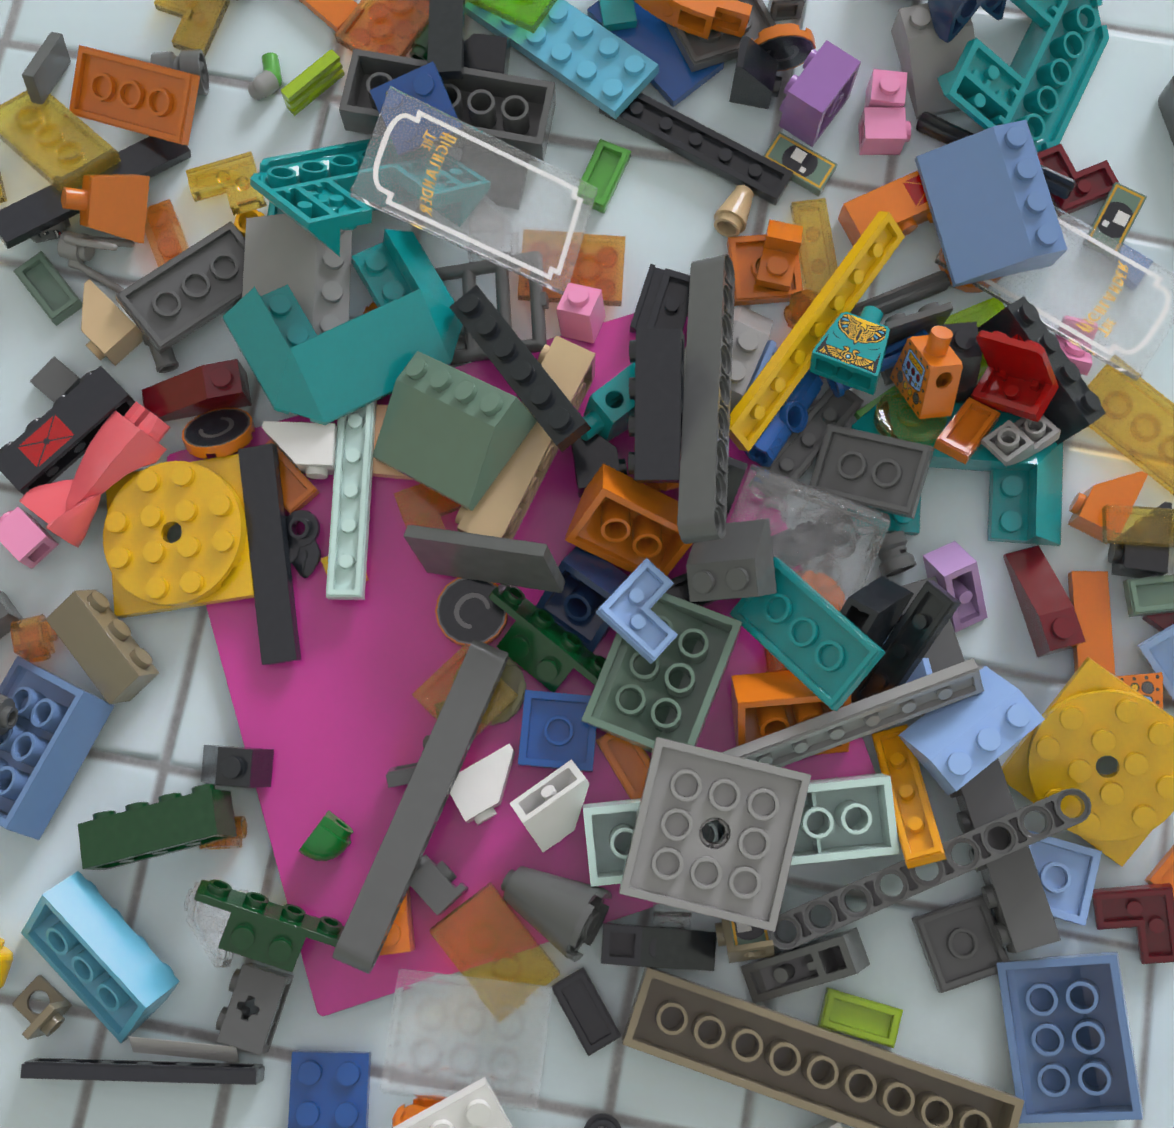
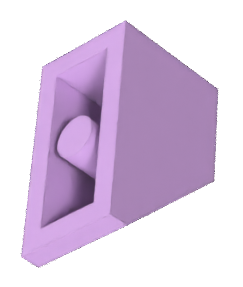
M955 541L923 555L927 578L936 576L938 585L961 602L950 618L955 632L988 618L977 561Z

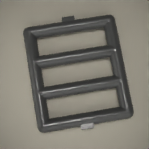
M537 252L507 256L542 272V257ZM501 258L435 268L442 281L462 278L463 295L476 285V276L495 273L497 311L512 328L509 270L521 269L520 267ZM529 272L532 339L521 341L531 353L541 352L544 345L547 344L545 309H549V298L543 289V278ZM464 327L465 349L455 350L451 365L489 360Z

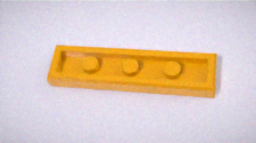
M905 724L871 735L881 773L891 776L897 833L907 868L910 869L945 860L946 856L918 759L898 736L908 728V725Z

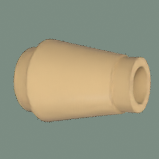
M745 185L736 186L734 191L714 214V227L721 235L737 237L739 233L746 229L754 193L749 187Z

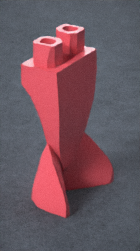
M135 402L124 416L115 410L88 445L74 479L39 485L27 491L19 501L48 523L46 526L48 530L68 543L79 547L97 511L101 495L127 474L141 467L155 464L167 450L159 444V441L171 427L138 402Z

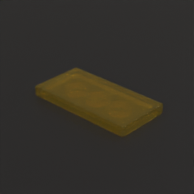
M26 90L0 105V139L61 194L64 187L77 188L82 185L84 175H99L121 161L116 149L51 94H49L42 105L32 103Z
M1113 356L1087 385L1091 392L1099 397L1101 406L1106 412L1105 415L1088 427L1174 495V403Z

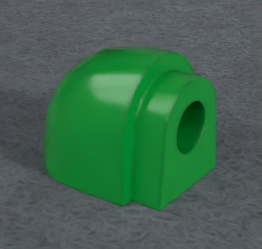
M328 810L298 852L315 861H329L337 858L352 843L350 836L353 834V830L348 824Z

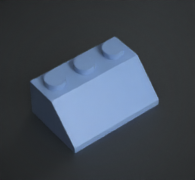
M987 666L979 670L984 689L983 692L925 713L898 735L947 795L957 792L1045 720L1017 687Z

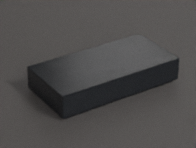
M584 967L551 986L554 995L588 1056L621 1037L618 1028Z

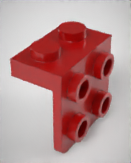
M981 330L976 340L988 367L971 394L972 399L990 408L1039 422L1059 388L1044 347L1032 340L1024 342L1010 338L999 331L991 333Z

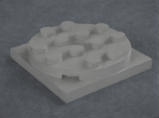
M656 737L641 801L636 813L635 826L619 894L775 932L811 775ZM717 820L724 827V835L717 842H708L703 838L702 828L709 821Z

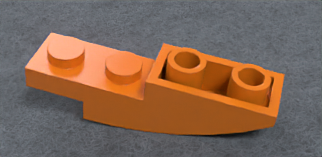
M634 0L643 9L660 20L707 40L711 29L742 38L745 34L753 6L738 0Z

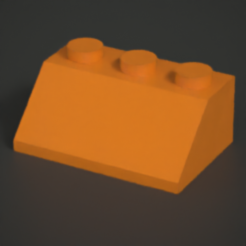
M604 463L584 489L565 535V541L632 573L647 558L666 576L693 544H684L680 538L677 525V500L644 483L636 482L634 478Z
M789 670L731 675V704L736 747L833 711ZM851 695L841 707L851 704ZM849 742L815 755L849 752Z

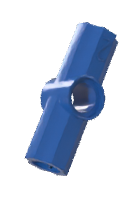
M810 370L806 372L749 452L744 451L750 460L755 461L760 466L770 467L791 434L802 432L808 423V409L823 385L819 375L811 373Z

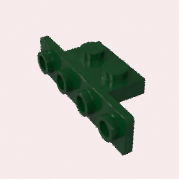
M500 584L490 593L488 598L516 620L496 646L497 648L509 653V657L551 692H555L573 669H576L596 685L606 661L605 658L595 655L588 650L577 635L565 631L554 622L550 613L544 609L537 608L526 599L524 593L518 587Z
M201 880L194 900L231 912L218 945L219 949L290 972L294 970L306 937L336 947L344 929L342 923L334 918L326 916L317 918L306 914L298 906L292 904L281 906L269 902V899L260 893L248 892L245 894L233 890L228 883L221 880Z

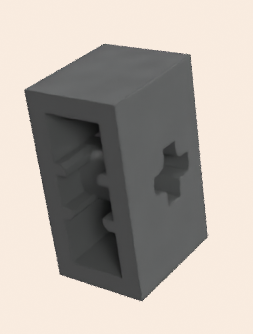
M252 962L243 964L241 969L237 968L229 984V991L233 992L229 1006L222 1008L216 1022V1030L220 1031L217 1042L260 1056L269 1052L294 976ZM255 998L254 1005L259 1007V1012L249 1016L250 1008L245 1006V1002Z

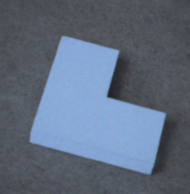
M646 558L595 613L652 664L678 634L651 610L652 606L674 583Z

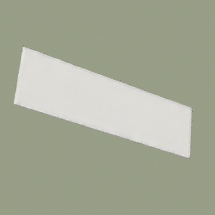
M128 1036L132 1050L136 1053L239 1063L237 1049L232 1046Z

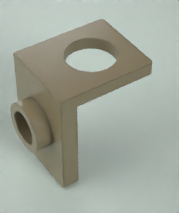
M721 919L722 922L715 923L718 946H726L729 963L775 956L773 940L734 946L730 921Z
M38 975L12 1003L31 1023L22 1033L27 1040L43 1035L48 1037L54 1033L64 1022L65 1018L63 1015L72 1006L42 975ZM38 990L46 992L50 999V1004L40 1014L33 1012L29 1006L31 995Z

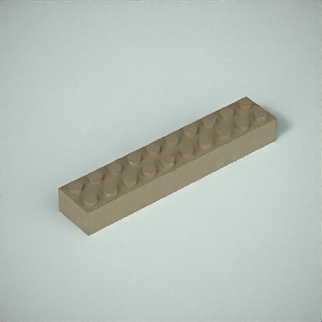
M652 967L644 968L621 1039L622 1045L854 1128H1018L1024 1100L1007 1092Z

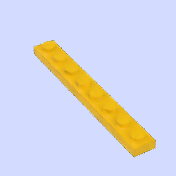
M879 211L730 413L729 438L739 450L747 452L751 450L809 370L811 355L815 346L841 313L851 312L904 239V234L890 212Z

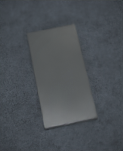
M230 221L115 295L117 302L159 354L186 338L242 299L245 238Z
M408 525L404 534V538L427 573L562 593L565 580L547 544L416 525Z

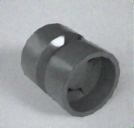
M201 49L181 50L179 56H176L172 51L151 54L150 63L199 75L200 81L197 96L208 95V69Z

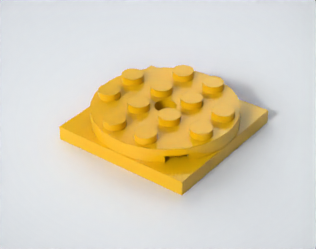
M239 454L193 462L168 461L155 464L144 470L127 474L106 490L107 515L103 528V548L107 564L112 572L114 614L118 618L254 598ZM177 523L181 526V536L176 542L170 543L167 538L168 531Z
M1087 657L1042 714L1045 720L1022 739L1001 767L1007 784L1033 803L1065 789L1074 788L1084 792L1090 799L1091 813L1082 823L1072 826L1067 830L1077 834L1123 867L1151 831L1163 823L1174 811V717ZM1103 756L1114 757L1118 762L1117 771L1111 774H1099L1096 770L1098 759ZM1070 795L1062 799L1060 807L1063 814L1069 818L1077 817L1081 812L1080 801Z

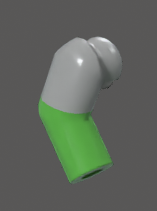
M270 52L262 55L263 72L256 76L253 82L248 85L250 96L256 100L269 97L282 85L280 64L276 53Z

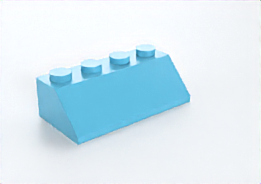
M79 871L42 894L21 932L120 1043L128 1039V1036H131L168 999L180 982L175 977L171 967L163 963L152 952L146 940L129 927L121 913L117 909L112 908L99 894L97 887L91 881L86 880Z

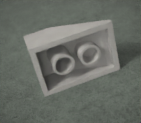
M928 3L900 8L891 33L902 71L908 72L907 88L916 119H919L923 112H929L937 116L961 111L960 108L944 96L937 77L954 70L967 42L975 38L971 18L955 38L946 43L939 38L934 30Z

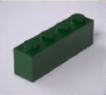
M204 784L193 787L192 794L184 796L181 793L165 794L158 797V803L151 805L148 802H137L126 805V811L116 814V811H103L93 814V820L78 824L82 869L108 870L236 837L231 791L215 789V784Z

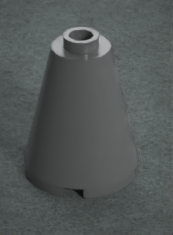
M520 866L516 871L511 869L501 885V890L505 891L503 899L566 958L574 962L580 960L584 955L578 951L582 944L585 943L591 946L609 910V906L603 903L604 899L612 898L611 892L602 887H591V884L525 866Z

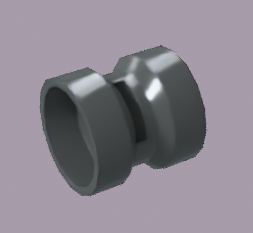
M904 531L887 534L870 543L873 554L877 555L881 560L879 570L883 577L905 572L917 565L914 556L906 552L908 541Z

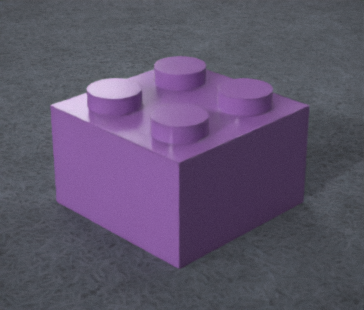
M827 40L818 51L813 49L803 64V72L799 77L794 74L784 89L783 93L787 96L779 108V111L782 112L779 126L813 147L849 99L861 61Z

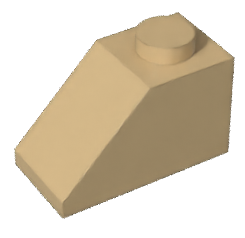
M90 279L84 283L81 331L90 341L85 346L100 361L107 357L116 366L143 341V333Z

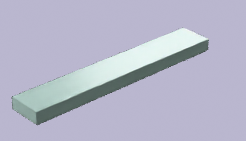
M377 401L347 414L337 421L326 584L327 599L365 600Z

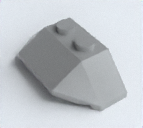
M743 306L734 307L730 413L746 392L769 339L773 320ZM685 347V349H684V382H685L686 347Z

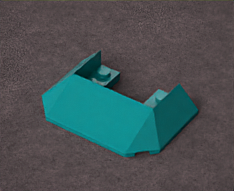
M1010 0L1032 19L1011 65L1009 66L978 38H974L967 42L954 70L937 77L944 96L983 129L1027 120L1036 152L1044 151L1060 144L1109 40L1107 25H1101L1098 7L1103 5L1102 0Z
M383 137L265 158L260 163V172L254 173L250 178V186L340 257V230H354L359 225L372 223V211L389 207L384 204L387 196L375 189L372 179L373 164ZM388 138L378 167L377 181L379 187L394 194L391 202L396 205L420 201V197L426 199L422 196L421 189L433 193L431 199H426L431 202V207L426 202L424 205L457 228H460L490 189V183L446 155L444 157L440 155V150L435 152L436 148L434 146H431L428 152L427 149L421 148L399 158L390 138ZM434 154L444 159L442 164L430 160L432 155ZM429 162L440 167L439 171H437V168L428 165ZM426 170L438 173L433 177L436 179L435 182L425 175ZM423 179L434 184V187L429 185L433 190L421 186L422 183L425 184ZM423 191L425 196L430 197V194Z
M384 229L382 243L351 256V263L377 308L319 335L316 334L288 284L262 296L259 295L254 286L223 315V321L275 411L288 415L289 413L310 418L311 422L327 425L391 394L396 379L417 351L449 366L451 365L463 324L449 308L454 303V300L414 232Z
M888 394L851 426V429L883 435L877 428L875 417L877 410L883 403L887 402L891 434L895 438L934 447L938 436L964 403H954L951 416L919 419L902 395ZM994 409L1001 414L998 422L989 434L1008 420L1015 423L1022 417ZM1055 441L1031 457L1007 467L982 444H980L966 465L934 448L929 467L990 472L988 541L1049 546L1061 545L1063 442L1058 445ZM921 496L914 519L847 503V509L858 531L877 533L904 531L905 535H918L920 533Z

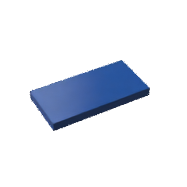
M597 1L587 9V16L602 25L599 2ZM635 1L637 27L610 31L659 64V73L650 83L672 107L676 106L724 68L723 62L691 72L665 22L643 9Z

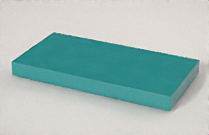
M774 557L777 593L741 598L729 614L734 619L741 621L743 628L831 710L838 711L886 652L781 559Z

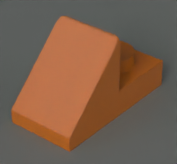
M769 219L755 285L789 292L797 255L802 242L803 226Z

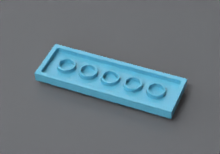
M469 0L465 4L466 15L496 36L511 38V46L614 119L630 105L659 73V64L565 0Z

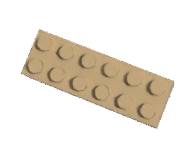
M555 336L551 346L544 345L537 361L578 411L595 378L596 353L559 336ZM538 421L473 511L461 506L455 519V523L459 524L457 527L459 532L514 539L559 450Z

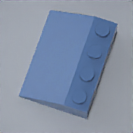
M1027 120L993 126L916 156L915 162L953 287L1049 267L1068 250Z
M17 656L0 685V693L13 699L18 709V720L15 726L4 735H0V826L40 840L106 723L114 705H109L107 701Z
M1118 952L1075 954L997 962L1015 1096L1024 1100L1019 1124L1143 1120L1142 1101Z

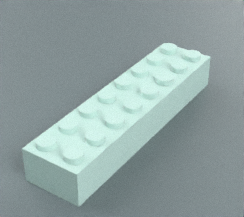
M875 773L810 780L791 865L900 854L891 776ZM641 798L583 804L591 887L621 884ZM717 820L709 821L702 828L703 838L708 842L719 841L724 835L723 825Z

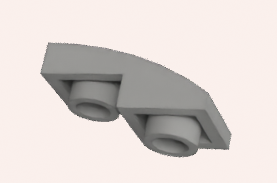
M1044 415L1039 422L1026 418H1021L1015 423L1008 420L981 440V444L1007 467L1031 457L1060 438L1061 430Z

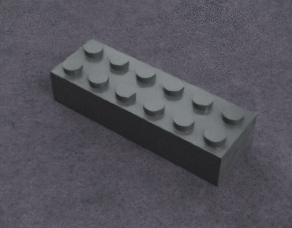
M354 48L339 107L345 130L383 137L386 128L370 90L426 65L427 61ZM466 67L463 68V79L442 80L463 129L459 132L510 157L528 160V162L544 163L556 106L555 82ZM455 134L449 136L456 140L453 146L443 140L430 144L445 147L440 144L441 142L452 149L462 150L463 147L492 153Z

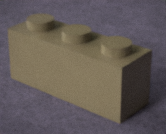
M76 590L46 618V621L109 705L131 701L159 672L152 664L153 661L149 653L140 648L131 636L130 628L123 621L119 620L110 609V603L103 594L97 590Z

